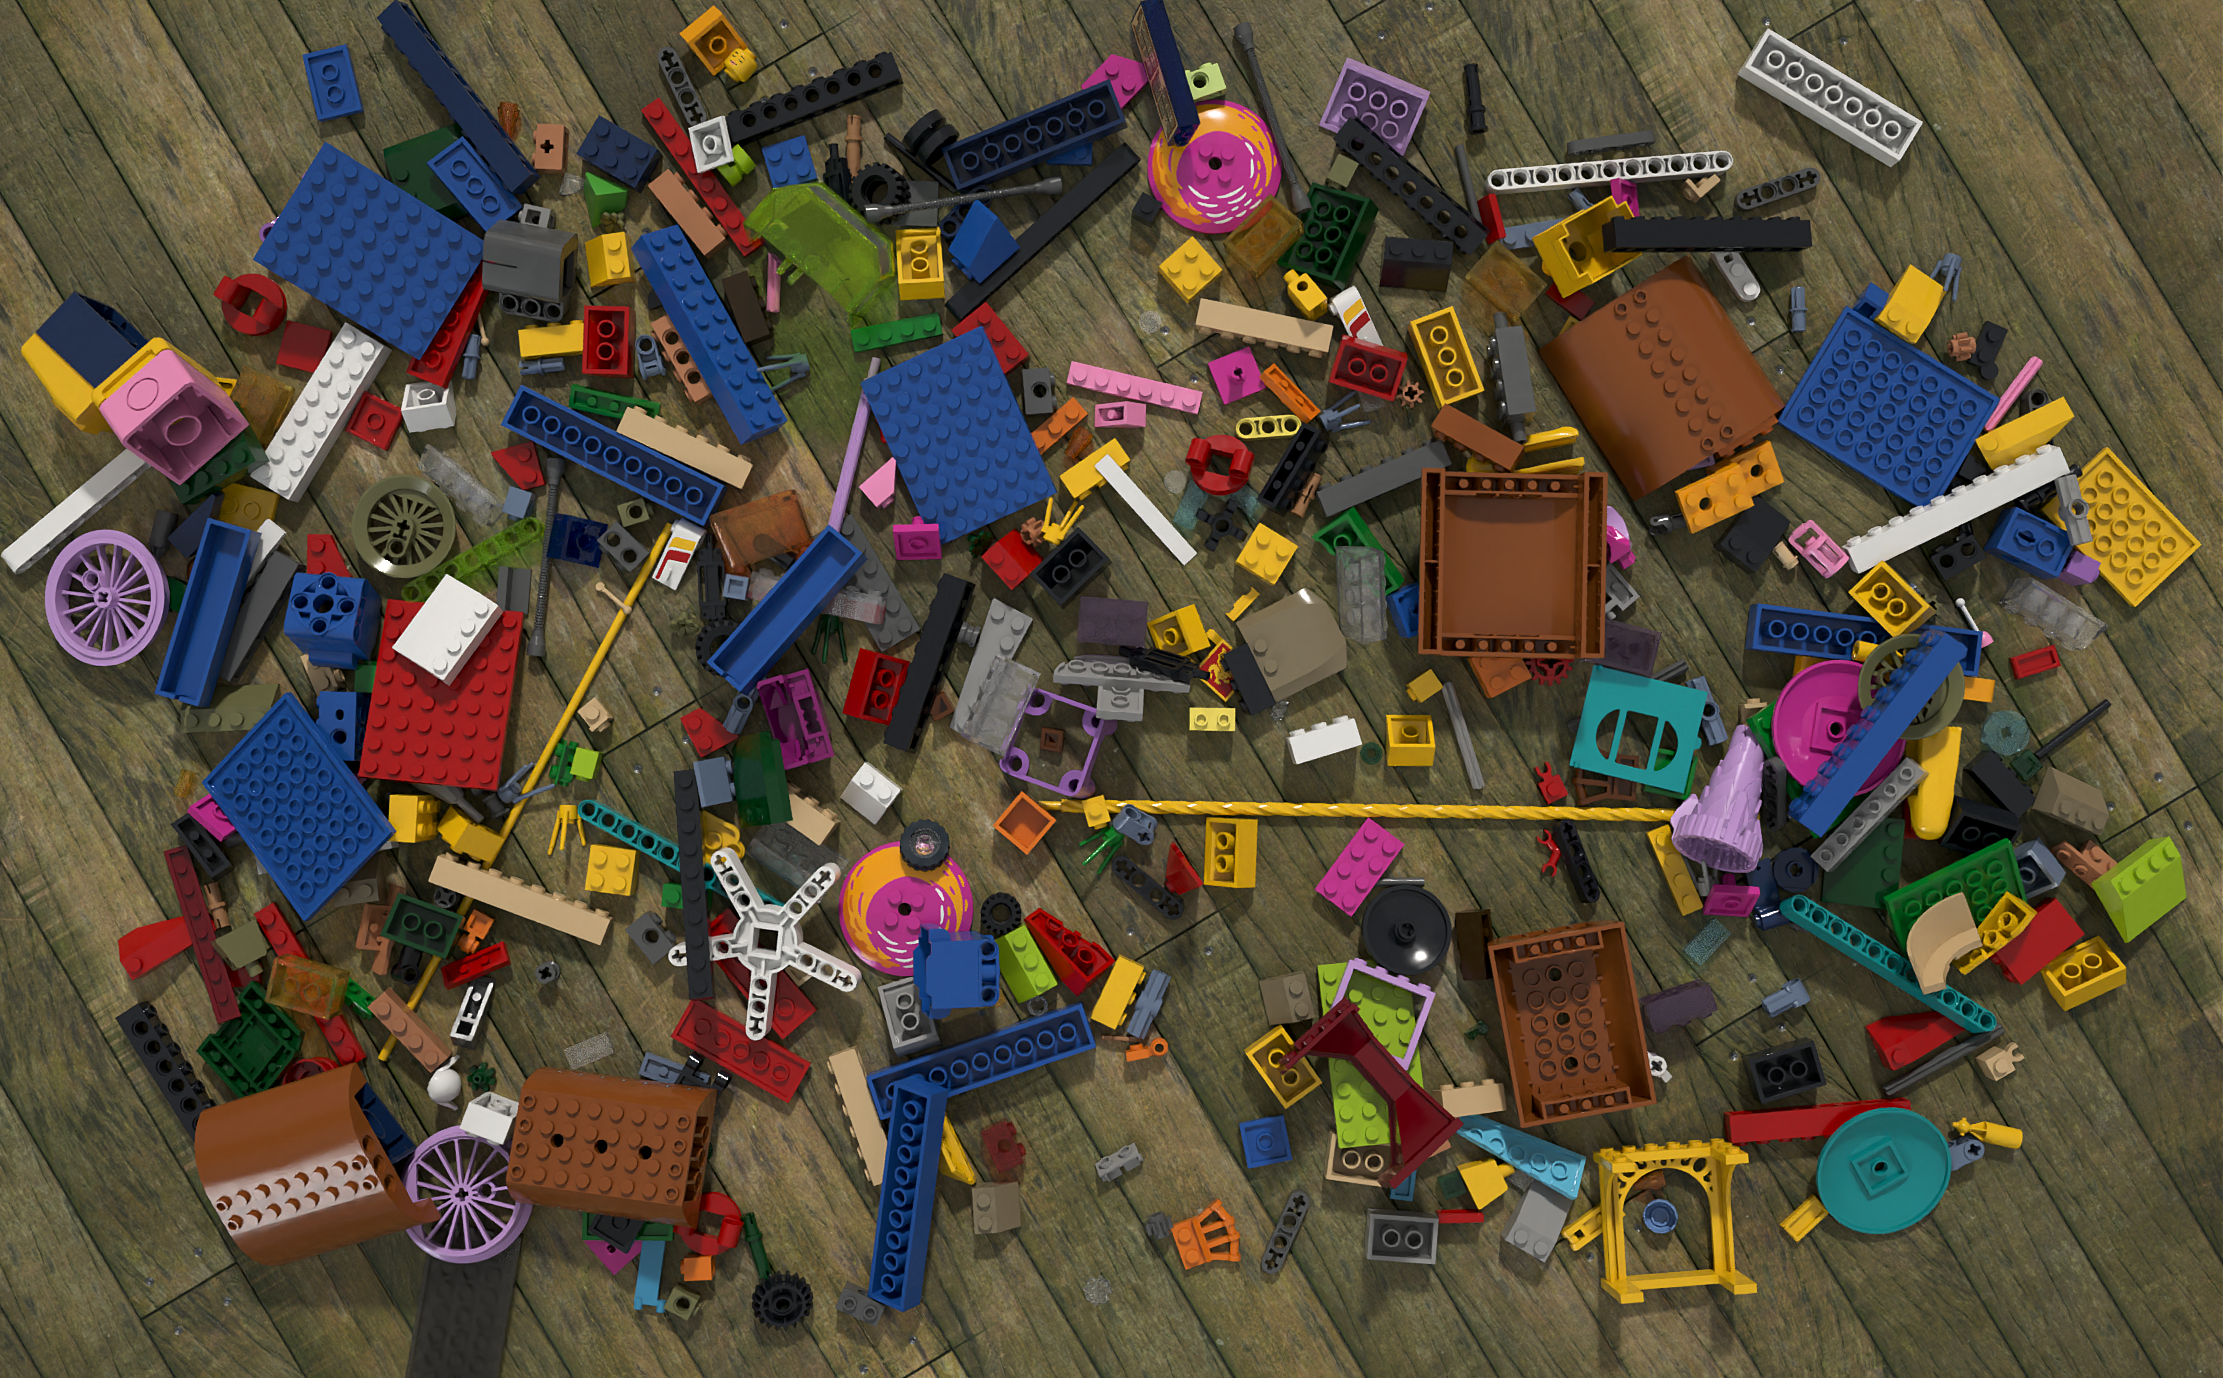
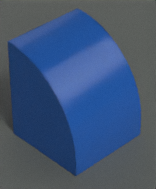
M1870 282L1852 309L1873 321L1884 309L1889 294Z

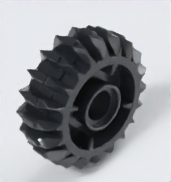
M778 1270L776 1276L769 1273L768 1280L762 1278L760 1280L761 1285L756 1284L755 1292L752 1294V1309L754 1310L755 1317H759L761 1324L766 1323L768 1329L774 1325L778 1331L780 1327L784 1326V1329L787 1331L789 1325L796 1328L797 1321L803 1323L805 1320L804 1316H809L810 1309L813 1307V1292L811 1291L810 1284L806 1283L804 1277L799 1278L797 1272L791 1276L789 1270L785 1274H781ZM786 1299L784 1302H779L778 1300Z

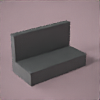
M499 566L496 604L503 612L507 610L529 614L532 569Z

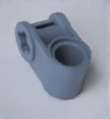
M649 335L639 336L636 339L635 347L643 380H648V377L662 374V376L667 375L659 343ZM651 340L652 348L644 352L642 349L643 343Z
M1126 804L1113 819L1112 823L1118 832L1129 836L1142 845H1149L1153 842V832L1158 826V822L1154 817L1142 812L1131 804Z
M1964 1135L1947 1142L1951 1153V1171H1955L1968 1163L1980 1159L1985 1151L1983 1144L1970 1135Z

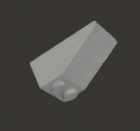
M913 976L878 987L892 1045L898 1057L941 1044L935 1019H929L921 1012L919 987L913 983Z
M1532 1178L1502 1230V1237L1509 1243L1545 1263L1557 1242L1573 1200Z

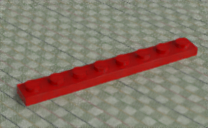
M657 98L641 110L744 257H748L762 247L763 244L760 242V239L712 171L697 172L692 144L661 99Z
M273 902L254 913L255 918L342 1066L354 1062L357 1063L366 1058L367 1055L277 902Z

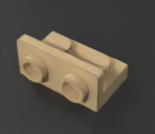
M309 655L300 656L317 697L320 696V691L336 692L345 688L343 682L345 677L340 669L313 666L309 661Z

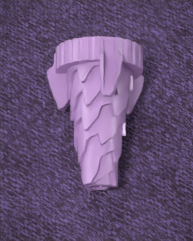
M1738 725L1736 727L1724 760H1720L1719 766L1713 771L1709 784L1704 787L1700 799L1698 800L1696 794H1690L1675 811L1670 820L1674 829L1671 838L1672 843L1681 854L1700 864L1701 860L1704 859L1708 867L1733 873L1754 871L1763 850L1760 821L1757 819L1762 803V800H1759L1763 786V763L1768 759L1765 758L1766 754L1750 727L1745 725Z

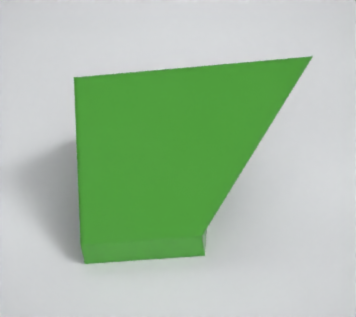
M587 171L585 174L584 195L593 229L601 224L600 218H602L601 215L604 212L609 214L614 212L617 214L626 208L629 189Z

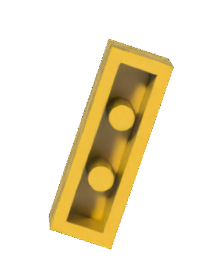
M582 320L570 321V325L548 323L547 327L541 328L538 325L525 326V329L518 330L521 357L525 360H536L539 357L545 359L583 355L584 322Z
M1116 438L1059 476L1074 500L1079 498L1082 501L1092 494L1090 490L1098 485L1101 488L1108 483L1095 467L1107 454L1124 472L1129 468L1130 459Z
M1120 954L1118 955L1091 1013V1019L1113 1029H1116L1117 1025L1122 1026L1127 1015L1124 1012L1127 1004H1132L1136 996L1133 990L1136 984L1141 985L1145 977L1144 965Z

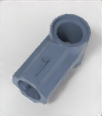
M1800 978L1786 982L1781 986L1782 989L1761 999L1764 1010L1771 1018L1791 1007L1796 1008L1810 1001V997Z

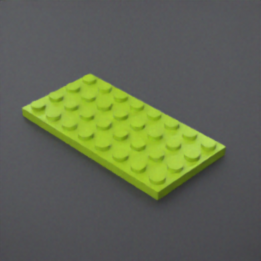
M1365 960L1368 967L1375 969L1378 966L1373 960ZM1347 962L1317 965L1323 1016L1329 1012ZM1353 970L1343 998L1346 997L1350 1003H1355L1360 1008L1358 1011L1359 1015L1391 1055L1403 1059L1416 1025L1412 992ZM1388 972V975H1391V976H1393V977H1397L1396 974H1392V973ZM1417 1043L1406 1072L1424 1089ZM1328 1058L1338 1148L1390 1143L1387 1103L1348 1060Z

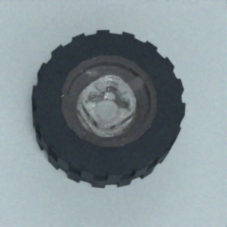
M920 819L917 822L910 823V826L904 829L900 840V854L903 861L910 868L912 867L916 871L921 870L923 872L933 871L946 861L950 848L949 835L938 822H933L930 819Z

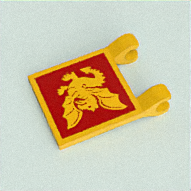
M1209 629L1206 632L1207 638L1216 646L1200 663V670L1210 672V678L1208 681L1200 680L1226 702L1234 692L1229 684V680H1231L1228 671H1223L1219 660L1222 659L1220 654L1232 647L1213 629Z

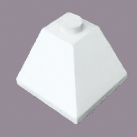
M719 116L688 128L698 173L734 161L725 116Z

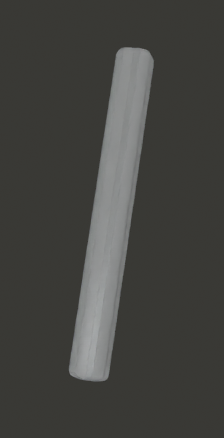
M1453 682L1442 683V693L1472 788L1474 790L1483 788L1485 786Z

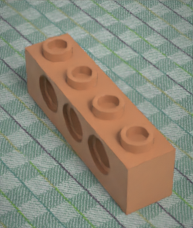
M668 314L652 322L651 325L654 330L651 331V334L657 343L661 342L665 348L662 353L668 363L672 361L676 369L673 370V373L679 382H684L687 388L684 392L689 401L692 402L694 400L695 403L700 405L714 397ZM677 334L679 337L678 342L670 345V336ZM683 354H689L690 356L686 364H680L679 361ZM699 373L701 376L700 381L696 384H691V376Z

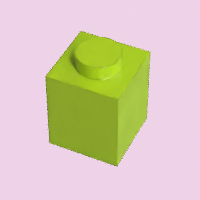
M577 747L570 774L576 775L577 780L589 782L590 779H597L604 752Z

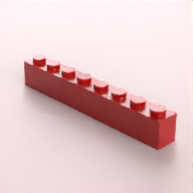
M1904 1097L1724 1112L1726 1139L1733 1143L1734 1146L1748 1145L1747 1142L1756 1141L1757 1144H1768L1770 1140L1776 1139L1779 1142L1793 1141L1792 1138L1801 1137V1140H1814L1815 1136L1830 1138L1841 1125L1861 1113L1887 1107L1911 1110L1910 1100Z

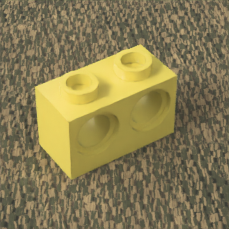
M1189 708V730L1235 731V708Z

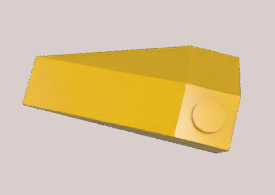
M2061 397L1975 439L1993 473H1995L1994 469L2003 465L2009 466L2015 463V459L2020 456H2030L2036 453L2037 448L2046 445L2075 416L2065 398Z
M2007 891L1977 928L1983 946L1967 952L1958 960L1953 959L1951 963L1962 974H1968L2022 933L2037 915V912L2025 901Z

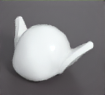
M455 1055L440 1064L434 1070L435 1073L427 1087L428 1095L432 1101L453 1110L458 1109V1106L451 1100L460 1093L461 1078L456 1071L451 1069V1066L460 1058L459 1055Z

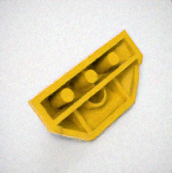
M945 1111L938 1163L939 1171L943 1175L972 1185L976 1182V1176Z

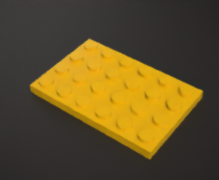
M2105 447L2081 469L2083 475L2077 478L2082 499L2089 506L2086 516L2093 541L2073 547L2078 552L2101 562L2098 568L2100 570L2099 574L2131 607H2136L2202 544L2108 447ZM2057 494L2055 497L2050 498L2038 511L2051 524L2067 531L2065 522L2058 515L2060 502ZM2071 506L2072 512L2076 514L2075 509Z

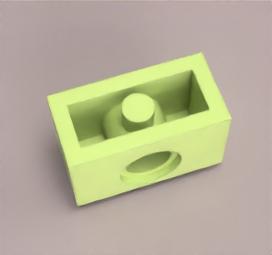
M1205 63L1198 70L1193 72L1186 70L1179 73L1178 77H1175L1174 85L1183 108L1195 102L1211 100L1226 94V85L1218 63L1213 65ZM1196 80H1202L1206 85L1203 88H1197L1193 83Z

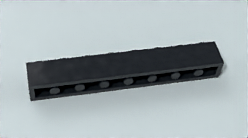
M946 573L938 581V590L935 599L930 604L929 616L922 626V635L920 641L915 646L914 658L907 668V677L905 683L900 688L899 700L892 710L890 725L884 733V744L916 754L976 584Z

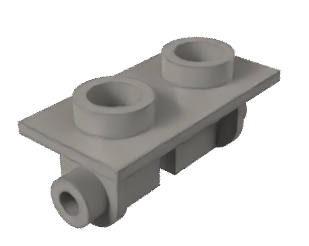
M1132 1143L1122 1147L1116 1153L1102 1158L1099 1162L1095 1163V1166L1103 1182L1107 1180L1110 1182L1123 1174L1120 1167L1124 1166L1128 1172L1141 1165L1140 1162L1144 1160L1140 1152H1138L1136 1144Z

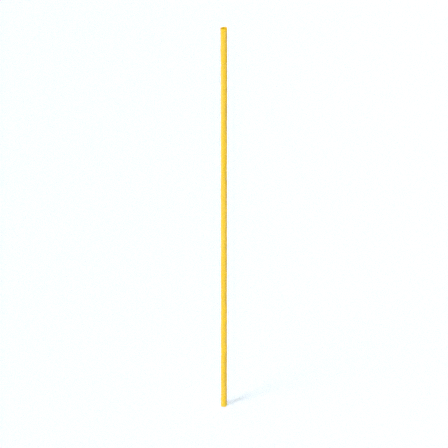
M667 522L624 601L626 606L632 607L672 533V524ZM620 608L520 795L532 791L627 616L622 608ZM528 798L514 804L499 832L504 839L503 843L491 862L484 860L480 868L489 871ZM465 895L456 914L465 916L474 898ZM432 956L407 1002V1005L413 1011L440 963V958ZM392 1032L378 1056L382 1061H387L398 1040Z

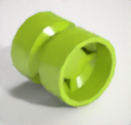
M738 144L732 148L734 161L716 167L732 187L743 179V174L748 175L757 167Z

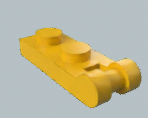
M1601 1202L1561 1230V1235L1569 1240V1246L1573 1251L1579 1250L1603 1232ZM1579 1229L1583 1233L1581 1237L1575 1235V1232Z

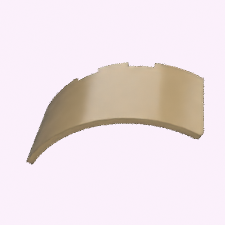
M1962 892L1947 897L1930 907L1914 923L1908 935L1907 952L1923 995L1946 989V976L1950 969V962L1953 959L1958 960L1967 952L1983 946L1966 898Z

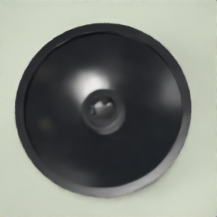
M1398 885L1382 891L1368 904L1361 922V936L1367 953L1378 966L1392 974L1414 976L1429 971L1444 958L1451 943L1452 926L1447 910L1435 895L1421 887Z

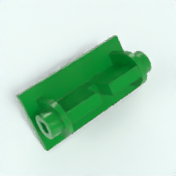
M561 739V743H557L554 756H557L555 765H552L550 768L549 778H551V783L557 785V782L560 781L559 785L568 787L569 783H572L573 774H570L572 766H567V763L573 762L579 743L570 741L569 745H567L568 741Z
M350 977L335 987L334 993L337 994L336 997L348 1007L354 1003L356 1006L353 1011L362 1017L363 1020L367 1019L370 1021L375 1015L367 1007L376 999L375 997L371 996Z

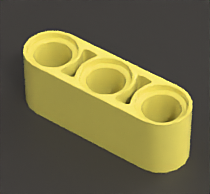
M1295 415L1244 418L1237 423L1235 435L1241 441L1291 438L1295 436L1300 428L1301 421ZM1286 421L1294 422L1296 430L1293 432L1287 431L1284 423ZM1244 424L1249 425L1252 430L1251 434H1241L1239 427ZM1262 424H1272L1274 431L1269 434L1265 433L1262 430Z

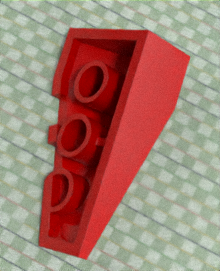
M1174 841L1170 843L1165 877L1168 880L1164 882L1172 893L1176 891L1180 895L1203 885L1201 878Z
M1038 908L1024 919L1027 927L1062 982L1077 997L1090 988L1115 963V960L1099 944L1094 941L1091 944L1080 937L1081 933L1076 930L1072 932L1063 926L1062 921L1041 908Z
M209 913L214 930L217 931L218 929H215L213 917ZM184 916L138 927L118 940L120 962L130 978L136 980L147 976L192 947L193 944Z
M1937 1011L1886 1016L1865 1026L1883 1066L1892 1071L1917 1060L1966 1030Z

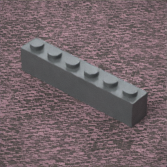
M1432 438L1421 443L1422 448L1414 450V447L1402 451L1401 457L1396 459L1393 456L1387 457L1380 461L1382 465L1375 468L1371 464L1360 469L1361 473L1356 476H1352L1350 473L1340 477V482L1332 485L1331 482L1319 486V491L1315 493V496L1325 519L1421 479V468L1449 467L1452 463L1441 440L1435 442V439Z
M275 551L268 556L265 562V569L257 575L254 580L255 586L243 599V606L238 611L219 676L229 682H238L290 595L295 574L297 572L303 573L306 565L284 552Z

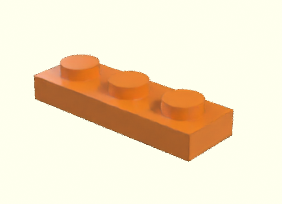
M1275 363L1259 376L1264 384L1302 422L1308 424L1321 412Z
M1074 397L1031 433L1041 455L1088 415Z
M1772 415L1761 424L1713 454L1714 459L1722 457L1724 460L1736 453L1734 451L1736 447L1741 445L1744 448L1755 441L1753 437L1760 433L1761 436H1764L1774 430L1772 425L1778 422L1775 415Z

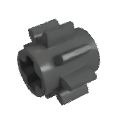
M1163 1211L1149 1215V1222L1145 1223L1148 1236L1153 1234L1154 1239L1169 1236L1171 1234L1169 1229L1174 1228L1171 1216H1165Z

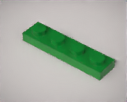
M938 312L850 330L855 353L943 336Z
M573 384L571 385L568 407L622 419L627 407L634 409L635 406H638L648 411L646 415L654 419L656 415L660 417L662 403Z

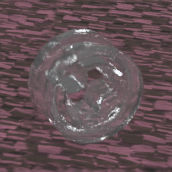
M1042 995L1033 997L1028 1001V1010L1035 1016L1043 1015L1048 1008L1047 999ZM1039 1000H1042V1006H1044V1008L1042 1010L1038 1008L1035 1011L1032 1008L1034 1007V1004L1031 1003L1033 1001L1038 1002Z

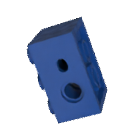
M2013 507L2001 511L1983 551L2040 579L2046 580L2059 577L2073 546L2070 545L2067 531L2018 507Z
M1419 580L1394 590L1385 596L1400 637L1410 638L1418 635Z
M320 691V696L317 697L316 701L317 709H319V719L316 721L317 727L343 761H360L371 693Z

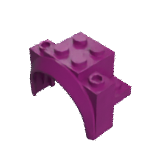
M809 669L788 675H779L757 683V689L765 709L773 739L780 740L785 770L795 769L835 756L829 737L832 732L820 693L815 690Z

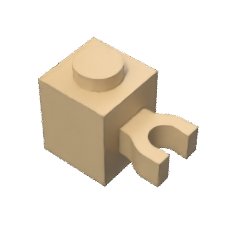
M2012 1042L2004 1050L1993 1046L1976 1056L1975 1059L1984 1075L1997 1081L2015 1071L2016 1069L2012 1062L2021 1061L2024 1059V1056L2020 1053L2015 1056L2012 1055L2013 1049L2018 1047L2016 1043Z

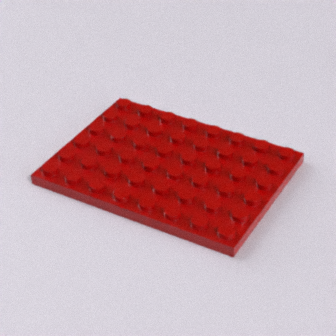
M388 599L358 777L498 791L525 619L524 612L505 610L449 686L392 648L425 603Z

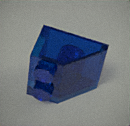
M555 513L546 557L599 568L602 551L598 547L600 543L597 540L607 531L608 524Z

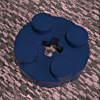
M1789 847L1779 851L1772 862L1776 885L1786 891L1794 893L1804 892L1818 878V863L1811 857L1810 852L1803 848ZM1796 863V867L1800 868V872H1796V876H1792L1790 867Z

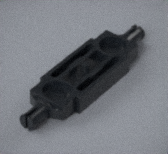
M832 143L829 144L830 158L825 162L826 173H823L827 218L831 219L832 229L838 230L839 243L845 244L849 243L847 229L854 225L853 214H855L854 208L851 205L852 201L849 199V194L852 193L849 190V185H852L850 169H848L847 158L839 157L838 144Z
M705 534L706 548L699 550L700 561L697 562L699 607H702V618L714 622L727 617L726 605H728V598L724 597V600H721L722 584L720 578V566H722L724 590L727 574L726 560L723 558V549L715 547V534ZM702 566L704 567L705 602L703 601Z
M1122 646L1119 649V654L1129 657V664L1137 666L1139 669L1186 682L1193 678L1208 681L1210 678V672L1200 670V664L1191 662V658L1154 647L1149 649L1144 647L1131 649Z

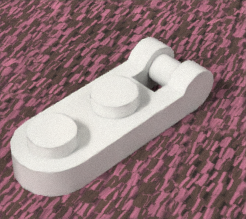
M1738 252L1710 253L1712 260L1739 300L1750 302L1759 295L1760 286ZM1727 255L1732 260L1729 263H1726L1724 257Z

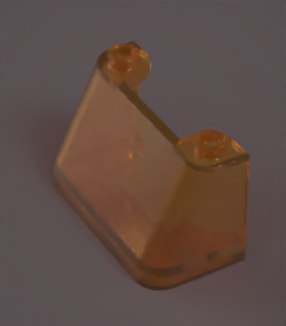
M794 489L709 516L711 527L728 571L730 573L734 572V575L747 572V567L751 563L793 550L803 554L815 540L801 495Z

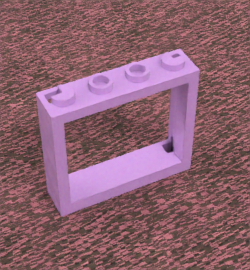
M1354 958V961L1348 960L1329 1011L1343 999L1353 970L1425 997L1403 1059L1392 1055L1407 1071L1436 993L1431 992V987L1425 984L1418 983V986L1409 983L1410 979L1397 974V977L1388 975L1389 971L1382 967L1376 966L1375 969L1366 966L1367 962L1362 959Z

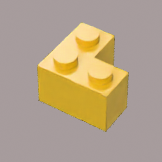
M453 806L449 807L436 828L442 834L441 838L451 844L450 848L459 854L463 852L468 853L476 861H481L482 859L491 862L504 841L496 830L480 823L477 824L465 811Z

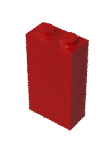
M2046 897L2033 909L2037 912V915L2025 930L1989 957L1995 965L2001 967L2003 970L2002 975L2008 982L2024 984L2085 934L2056 898Z

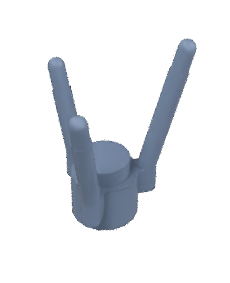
M1947 253L1942 261H1937L1936 267L1929 277L1934 280L1941 270V274L1947 276L1943 289L1944 292H1947L1951 279L1954 276L1952 301L1955 302L1957 300L1959 278L1962 270L1960 267L1962 258L1956 254Z
M800 352L766 356L767 360H790L789 362L757 368V372L791 367L792 373L797 372V374L770 388L771 392L786 386L798 378L806 377L805 372L810 371L806 353L800 355Z
M1352 390L1330 408L1323 410L1324 414L1319 417L1326 432L1332 430V433H1335L1339 430L1371 423V420H1364L1339 425L1342 423L1341 417L1359 409L1360 404L1339 413L1337 410H1334L1358 392L1357 390Z
M531 762L529 765H524L505 784L500 786L497 793L505 803L513 801L514 804H517L523 799L555 788L556 785L550 784L519 795L521 787L517 781L534 766V763Z

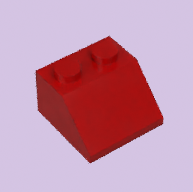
M1016 528L997 541L981 556L1012 591L1030 576V573L1044 560L1030 544H1026L1022 540L1021 534Z

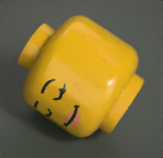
M736 48L724 61V71L735 82H746L758 68L754 61L757 57L747 48L744 51Z

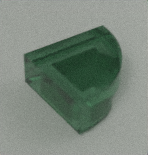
M1481 1020L1466 1031L1464 1035L1468 1040H1474L1477 1035L1480 1034L1482 1036L1490 1031V1028Z

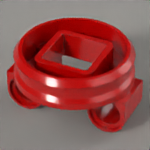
M244 274L234 280L224 275L213 293L214 296L222 300V312L226 321L234 329L250 336H262L271 333L282 323L286 314L287 302L284 292L276 282L260 274ZM254 290L268 298V300L263 298L253 316L250 317L240 310L251 291Z
M1214 435L1206 439L1193 438L1185 463L1190 465L1193 480L1200 489L1212 495L1224 496L1235 493L1247 483L1255 462V455L1248 451L1247 447L1235 437ZM1213 454L1232 459L1229 476L1208 472Z
M705 1192L701 1195L697 1227L689 1228L674 1225L673 1232L681 1235L685 1244L694 1252L711 1256L721 1254L729 1248H736L738 1246L744 1222L740 1219L742 1215L739 1207L730 1197L719 1192ZM702 1210L725 1216L722 1220L718 1236L697 1231Z

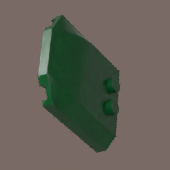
M454 123L383 149L384 159L394 185L453 222L470 216L427 166L428 161L462 136L475 150V144L462 134L461 131L463 129L459 124Z
M768 731L740 736L732 748V755L734 761V787L741 828L793 821L780 740L772 739L771 733Z
M250 981L238 997V1000L241 1001L238 1006L242 1016L224 1022L216 1034H209L196 1050L239 1098L275 1088L299 1058L306 1033L257 981Z

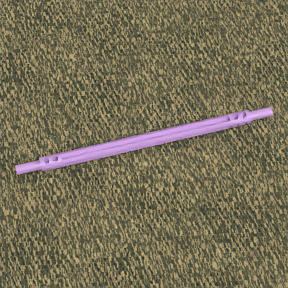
M872 357L868 377L864 380L878 374L881 359ZM863 389L828 525L832 526L839 533L871 411V406Z

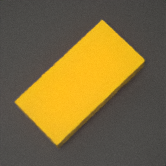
M1812 1194L1780 1226L1798 1243L1829 1212L1819 1199Z

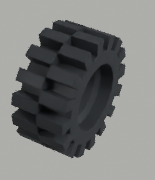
M998 892L992 894L982 905L980 911L981 921H983L985 928L987 927L990 932L1006 934L1014 930L1020 922L1022 913L1020 904L1014 896L1008 893ZM1000 904L1007 906L1010 911L1009 918L1004 922L996 921L992 915L993 908Z

